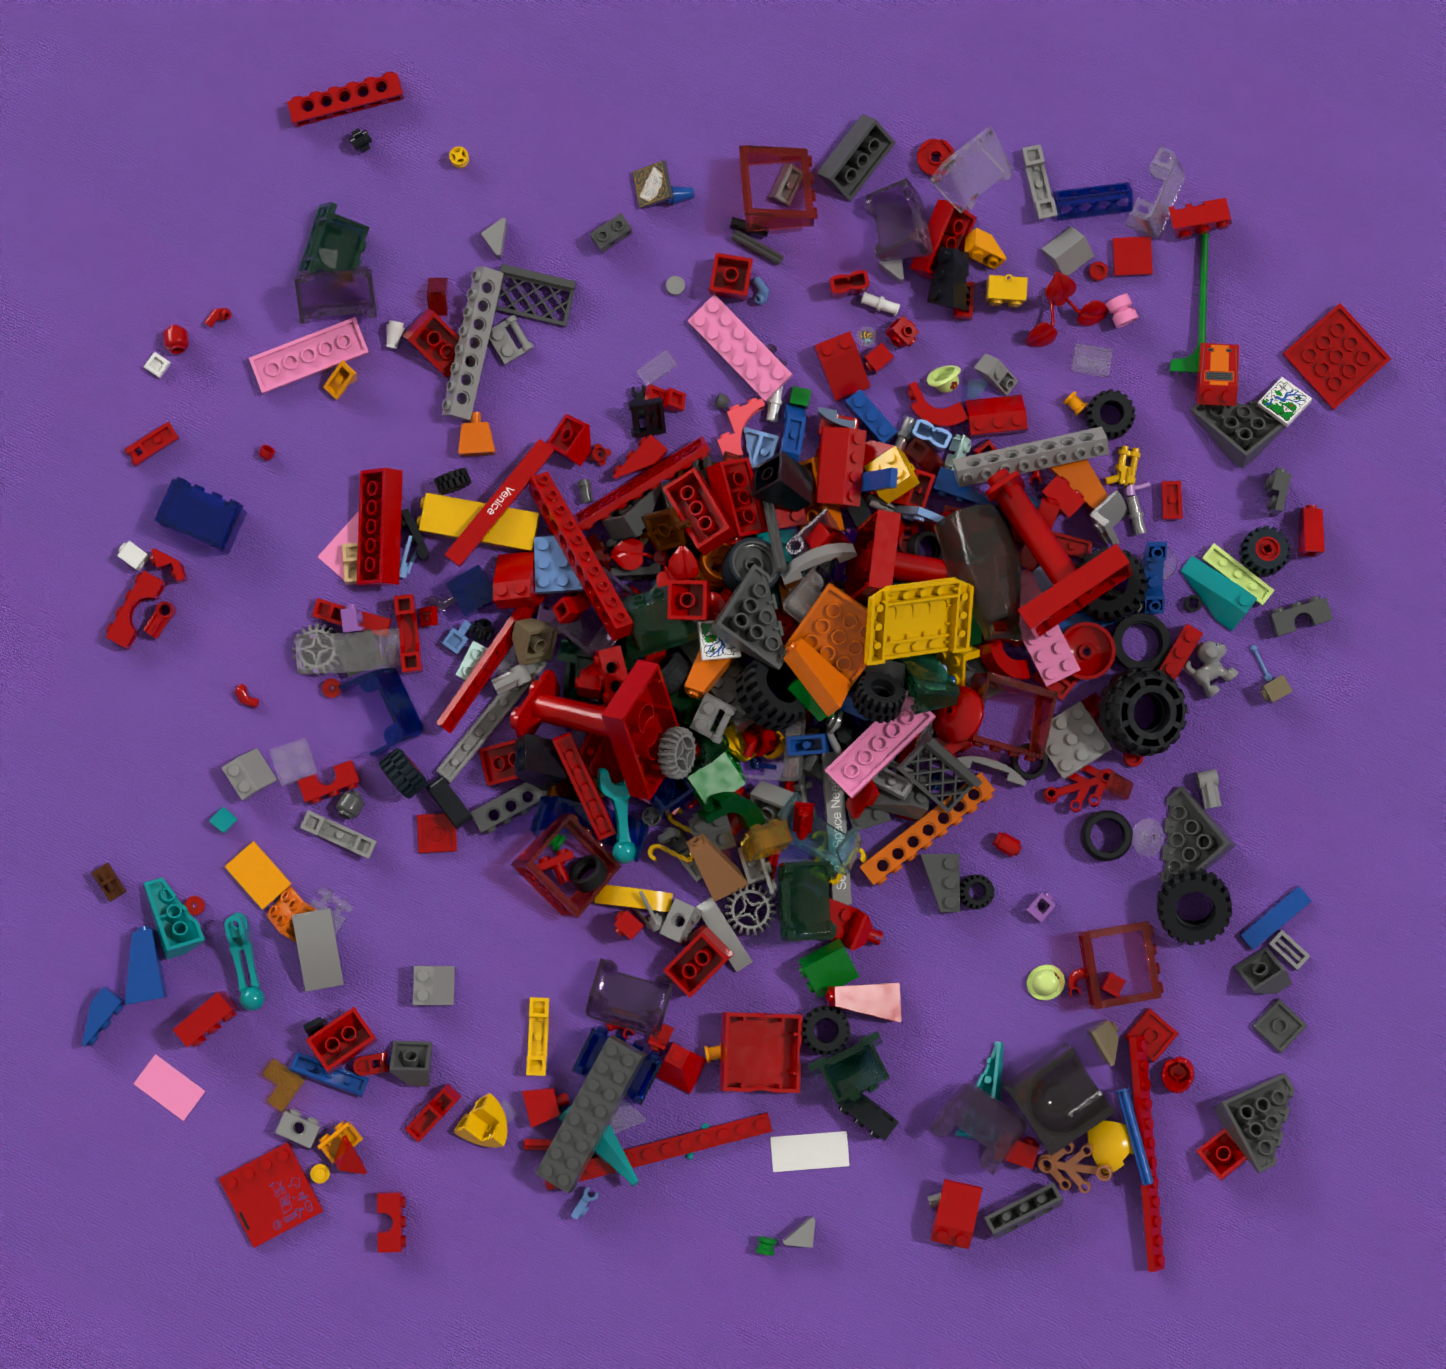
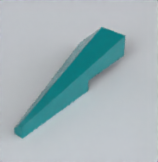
M1002 1042L994 1043L995 1047L991 1057L987 1059L984 1073L980 1075L970 1098V1105L966 1114H963V1121L959 1130H956L955 1136L985 1142H999L1004 1043Z
M571 1106L558 1116L561 1122L564 1121ZM609 1125L595 1153L606 1163L608 1162L633 1187L638 1184L639 1180L611 1125Z

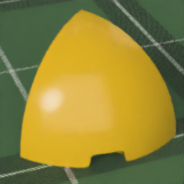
M491 1093L486 1094L475 1102V1106L469 1114L465 1113L454 1133L477 1145L492 1148L504 1147L507 1139V1120L502 1106Z
M1113 1121L1088 1122V1142L1093 1146L1092 1156L1097 1166L1108 1164L1112 1167L1113 1172H1115L1124 1165L1123 1160L1129 1153L1134 1154L1126 1125ZM1102 1169L1104 1173H1108L1107 1169Z

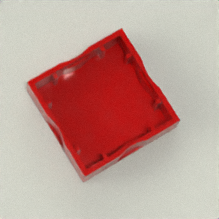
M722 1012L719 1090L800 1093L801 1064L799 1053L802 1043L803 1015Z

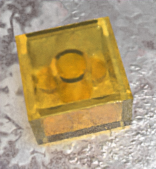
M773 819L767 822V825L761 826V824H756L750 827L749 832L744 834L745 836L740 841L747 862L750 863L782 853L793 842V837L785 819L780 821Z

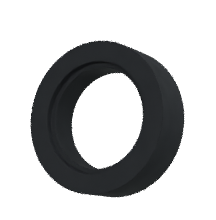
M1138 613L1133 614L1129 618L1126 617L1115 627L1112 633L1116 648L1115 659L1126 669L1136 667L1155 668L1164 661L1170 650V635L1162 621L1150 614ZM1143 624L1152 628L1157 634L1159 647L1154 657L1150 660L1136 661L1125 653L1122 646V638L1130 626Z

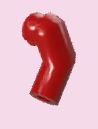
M216 308L204 323L212 328L217 321L229 320L232 316L231 311L228 308Z
M747 729L743 732V740L746 746L742 755L751 758L758 741L755 733Z

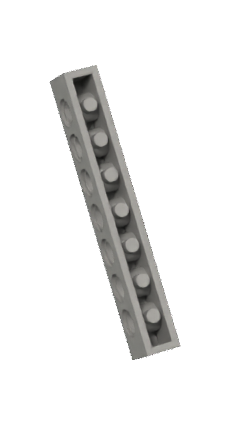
M482 266L475 267L472 273V284L467 294L468 302L463 311L464 320L459 329V342L455 347L456 355L450 369L451 377L446 386L447 395L442 404V415L461 421L471 420L503 272ZM483 284L485 285V292L482 290ZM478 303L481 304V310L478 309ZM474 321H476L477 323L476 329L474 327ZM470 339L473 341V346H472V347L470 346V343H469V342H470ZM466 358L469 360L468 366L465 363ZM462 376H463L464 379H465L464 384H462V382H461V377H462ZM458 394L460 396V402L457 401Z
M1101 426L953 459L954 476L959 487L986 482L992 475L1004 468L1010 474L1015 471L1022 474L1109 454L1108 438Z

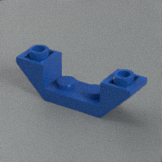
M786 403L782 420L785 426L780 452H785L798 462L806 424L804 407Z
M1167 541L1147 542L1144 550L1143 570L1148 585L1147 592H1145L1146 598L1143 602L1145 614L1164 613L1165 595L1162 589L1164 561L1167 558Z

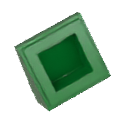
M793 386L789 404L808 409L811 390Z

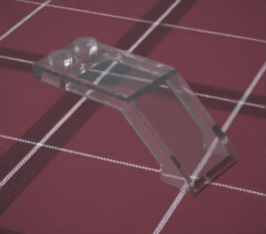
M399 628L352 633L295 635L297 674L345 673L401 667Z

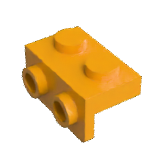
M342 1121L334 1127L336 1132L331 1136L327 1133L319 1140L321 1144L317 1146L318 1149L324 1152L332 1164L335 1163L334 1159L343 1136L347 1135L353 1147L364 1139L350 1121L347 1123Z

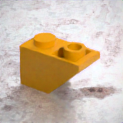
M976 227L965 237L964 252L969 253L970 258L994 270L1006 261L1005 254L991 234Z

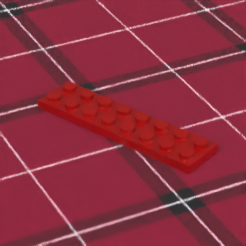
M703 436L699 437L573 515L581 531L583 529L584 531L594 526L593 523L599 519L601 521L605 520L612 511L621 510L630 500L639 499L646 490L655 489L659 486V482L664 479L669 480L673 478L677 471L689 468L695 460L704 459L708 456V452L711 451Z

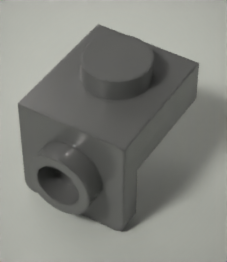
M670 827L663 830V833L657 836L661 844L669 845L670 850L677 853L689 849L684 830Z

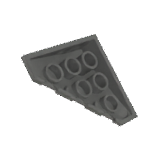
M1237 400L1236 406L1194 405L1190 412L1224 453L1242 469L1252 462L1286 428L1285 425L1257 406L1259 401H1249V405L1237 404Z
M753 564L708 630L727 644L778 671L785 662L783 658L787 652L785 650L786 647H783L781 639L784 636L782 623L777 621L775 610L778 607L775 594L771 595L769 584L772 582L771 577L756 564Z
M1180 786L1167 798V806L1170 807L1169 818H1165L1164 833H1167V845H1163L1162 860H1165V870L1161 872L1162 882H1168V877L1171 874L1178 875V871L1181 869L1184 872L1189 871V868L1195 867V871H1200V868L1208 869L1236 846L1228 834L1183 786Z
M1286 1073L1229 1098L1214 1107L1222 1125L1257 1173L1276 1165L1277 1158L1274 1157L1276 1148H1279L1284 1134L1281 1132L1283 1122H1287L1290 1110L1287 1105L1289 1098L1293 1097L1295 1091Z

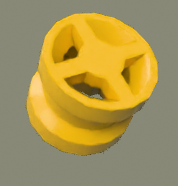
M457 146L450 151L449 157L455 168L460 169L468 165L469 155L465 148Z

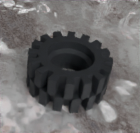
M460 468L438 476L434 482L439 495H446L469 486L471 479L467 469Z
M980 874L968 876L960 884V899L962 903L972 909L987 907L995 895L993 883L989 878ZM974 884H979L984 889L983 897L978 900L973 899L969 894V890Z

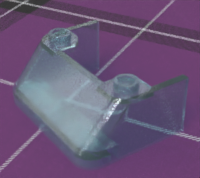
M795 792L777 814L787 840L800 850L840 874L847 876L853 867L862 844L857 827L853 826L850 831L847 830L843 833L818 818L814 808L812 833H808L804 840H799L796 832L792 830L795 801L802 802L799 793Z

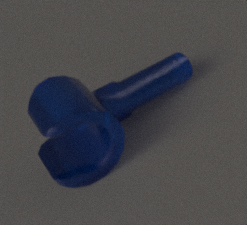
M761 758L750 759V767L752 769L766 768L776 770L777 768L776 765L761 764Z

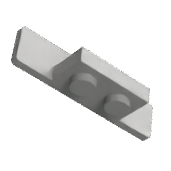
M758 827L751 831L754 843L737 849L748 884L752 885L766 880L772 897H775V891L778 890L775 879H771L770 873L773 871L770 862L765 860L764 855L767 854L764 843L760 844L759 837L762 835Z

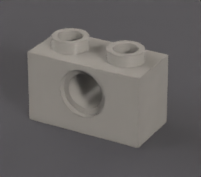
M675 898L659 933L686 945L692 937L694 925L700 920L701 910ZM684 918V925L680 927L679 922Z
M295 1109L284 1111L275 1133L311 1149L322 1128V1125L318 1124L319 1120L310 1116L308 1119L301 1116L302 1113ZM297 1122H301L304 1125L302 1133L297 1132L295 1129Z

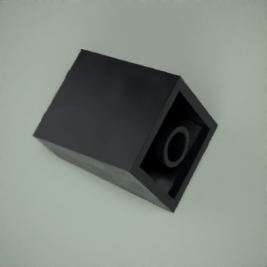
M781 451L754 467L752 497L796 512L812 504L813 474L785 452Z
M525 733L515 740L514 768L516 777L542 791H547L566 779V769L552 739Z

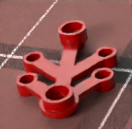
M1087 765L1079 770V772L1085 771L1094 776V778L1087 779L1074 773L1068 779L1076 783L1058 789L1048 787L1045 789L1043 797L1047 803L1054 804L1060 796L1079 791L1076 799L1070 803V810L1077 813L1081 810L1082 803L1089 789L1098 785L1095 793L1088 800L1091 807H1097L1100 804V798L1105 788L1115 784L1116 775L1111 769H1102L1100 771ZM1108 775L1110 779L1104 780L1103 776ZM1050 791L1055 793L1053 797L1048 795ZM1096 798L1098 802L1092 803L1091 799ZM1076 803L1079 805V808L1074 809L1072 805Z

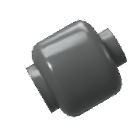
M354 790L343 792L336 804L338 815L347 820L357 818L365 804L361 798L362 795Z

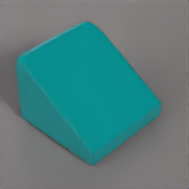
M222 807L209 822L226 834L238 819L225 807Z

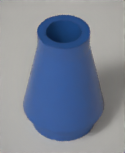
M671 186L673 198L666 201L673 205L694 198L693 187Z

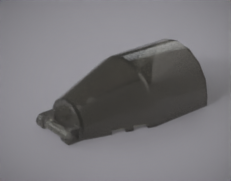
M992 504L975 505L947 515L934 525V529L949 577H955L974 586L972 615L979 624L984 639L986 641H993L994 639L1020 641L1022 633L1019 626L1020 614L1018 609L1020 608L1022 561L1008 518L999 506ZM994 629H1008V631H995Z

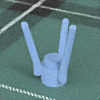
M411 535L408 537L402 561H400L399 574L402 578H406L407 573L410 574L411 567L417 557L415 550L409 564L406 562L412 540Z

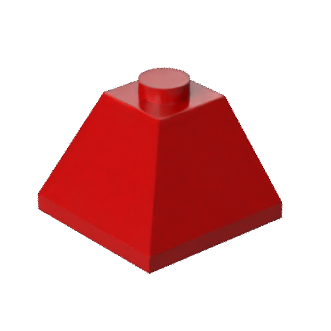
M566 414L546 444L555 449L556 453L568 461L581 467L591 452L590 425Z
M673 1042L656 1077L690 1094L707 1059Z

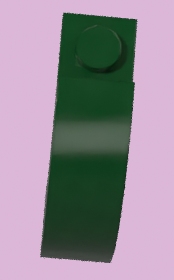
M735 792L714 794L711 796L713 803L707 804L703 809L697 811L699 818L707 824L725 814L736 813L740 825L749 832L766 823L760 808L754 802Z

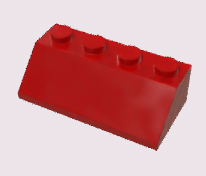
M938 199L910 269L932 281L939 247H949L964 251L965 237L972 231L977 217L955 201Z
M822 427L815 503L848 509L860 507L866 430Z
M749 457L722 461L707 467L706 471L711 490L737 534L727 542L768 532L761 502L759 499L752 497L753 471Z

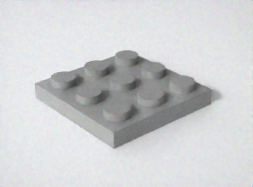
M1081 701L1032 731V734L1045 750L1049 760L1063 780L1112 750V747Z

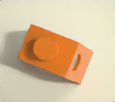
M472 412L470 423L461 424L458 449L460 457L496 455L489 422H481V412Z

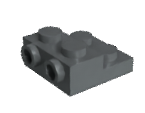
M1275 468V471H1272L1269 478L1266 477L1264 483L1265 494L1272 496L1267 504V509H1269L1268 515L1277 516L1284 509L1291 474L1286 473L1287 470Z
M697 813L691 815L692 819L688 821L693 837L704 833L720 850L736 846L727 814L709 824L701 820Z

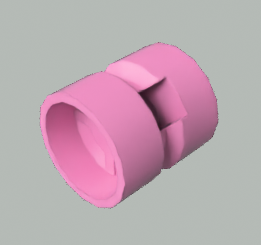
M1128 293L1115 297L1106 303L1109 313L1114 315L1112 320L1116 328L1128 325L1139 318L1135 308H1131L1132 301Z

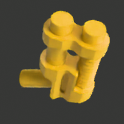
M1122 445L1121 449H1118L1119 460L1118 464L1115 465L1117 475L1105 477L1107 485L1118 482V485L1124 486L1135 484L1137 464L1141 456L1139 448H1132V451H1129L1128 446ZM1127 457L1132 459L1130 467L1125 466Z

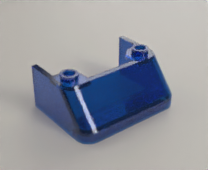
M385 667L339 686L343 692L360 685L363 691L369 693L379 689L394 721V724L387 727L384 731V739L387 745L370 752L372 757L375 758L421 736L424 726L395 668Z

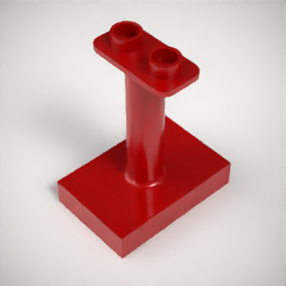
M1004 468L987 480L990 488L985 494L993 508L999 505L1053 584L1052 587L1018 609L1023 621L1036 639L1133 575L1131 564L1117 543L1078 569L1023 490L1025 484L1018 471L1010 474Z
M878 509L855 530L858 533L853 546L857 557L849 559L847 562L846 575L848 580L844 584V593L868 608V598L885 586L892 585L893 580L913 583L955 577L974 586V594H976L982 609V622H988L995 614H1002L1005 606V592L998 591L999 578L1006 577L1010 564V556L1002 553V543L997 542L991 546L988 556L978 566L898 552L897 543L901 513Z
M638 660L607 707L559 697L560 687L552 670H545L539 680H534L531 683L529 694L522 705L515 707L511 713L510 725L515 730L517 738L525 733L534 735L542 723L609 737L629 795L651 800L665 778V775L659 769L660 763L657 762L660 738H662V734L666 732V729L675 726L679 727L659 664Z

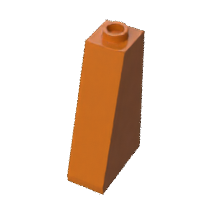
M1087 459L1046 468L1054 477L1058 475L1060 478L1061 476L1066 478L1070 483L1069 486L1074 491L1078 490L1084 496L1083 500H1085L1083 505L1091 512L1108 497Z
M800 638L796 642L792 641L785 650L787 652L783 659L829 717L841 708L852 683L805 640Z
M699 649L684 685L685 693L689 697L703 699L704 695L712 689L736 658L702 661Z

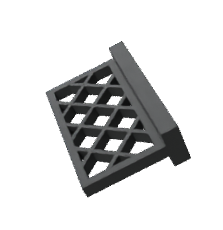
M505 264L501 265L500 271L504 274L495 310L567 326L577 286L576 281ZM504 276L512 278L516 284L507 291L503 286ZM524 282H530L534 290L525 295L520 285ZM543 286L549 287L553 293L545 299L538 292ZM517 287L523 297L513 302L508 293ZM562 290L570 292L569 299L564 303H561L556 295ZM536 291L541 301L531 306L526 297ZM506 294L512 304L505 308L499 307V298ZM554 296L559 306L550 311L545 301ZM525 299L530 308L520 312L515 304ZM543 303L548 313L541 317L536 314L534 308ZM562 308L565 313L564 321L556 320L552 313Z
M926 731L921 736L923 740L896 768L949 813L973 786L978 788L982 781ZM926 747L928 749V757L919 758L920 751ZM932 760H941L940 768H932ZM928 761V769L919 770V762ZM909 763H915V771L907 772L904 768ZM944 771H953V778L944 779ZM940 772V780L931 781V773ZM920 774H927V782H918V776ZM965 781L967 783L963 789L956 790L957 782ZM952 783V791L944 792V784ZM940 784L939 792L931 793V785ZM952 795V800L947 806L943 804V796Z

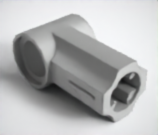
M519 664L511 668L509 672L491 681L497 694L500 695L515 687L524 686L533 680L526 665Z
M1216 769L1196 772V781L1198 788L1201 789L1204 809L1221 806L1218 791L1219 779Z

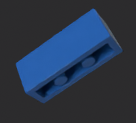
M861 389L845 401V406L856 419H860V423L877 442L887 444L898 433Z

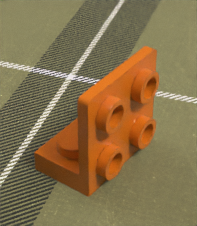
M289 886L281 894L278 901L269 909L266 916L279 933L296 943L292 915L316 911L317 909L305 902L295 889Z

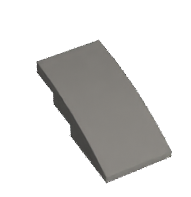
M327 908L292 915L305 992L344 985L331 909Z

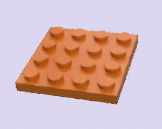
M829 582L784 647H787L792 641L796 642L802 638L846 677L853 686L867 666L864 663L868 608Z

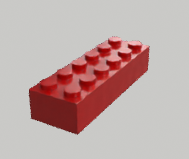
M377 468L360 471L356 585L369 587L399 585L403 470Z

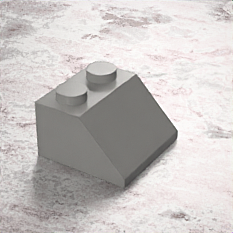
M258 748L237 757L222 767V770L243 801L250 799L278 781Z
M761 780L750 793V801L754 802L763 813L766 823L761 825V827L784 835L794 811L795 793Z
M414 966L413 1005H454L455 966Z

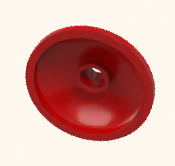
M1082 622L1071 626L1063 633L1081 669L1071 676L1082 680H1091L1102 676L1110 669L1115 659L1116 648L1111 634L1104 627L1092 622ZM1086 648L1090 650V654L1087 656L1083 654V650Z
M953 686L945 690L937 698L932 709V713L936 716L932 721L933 729L941 739L950 743H960L971 738L979 729L984 715L983 702L979 694L967 686Z

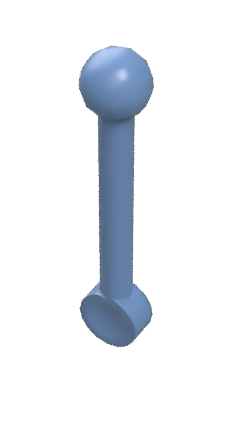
M1252 645L1250 649L1252 652H1254L1265 674V681L1269 682L1272 680L1273 677L1271 674H1268V671L1257 651V645Z

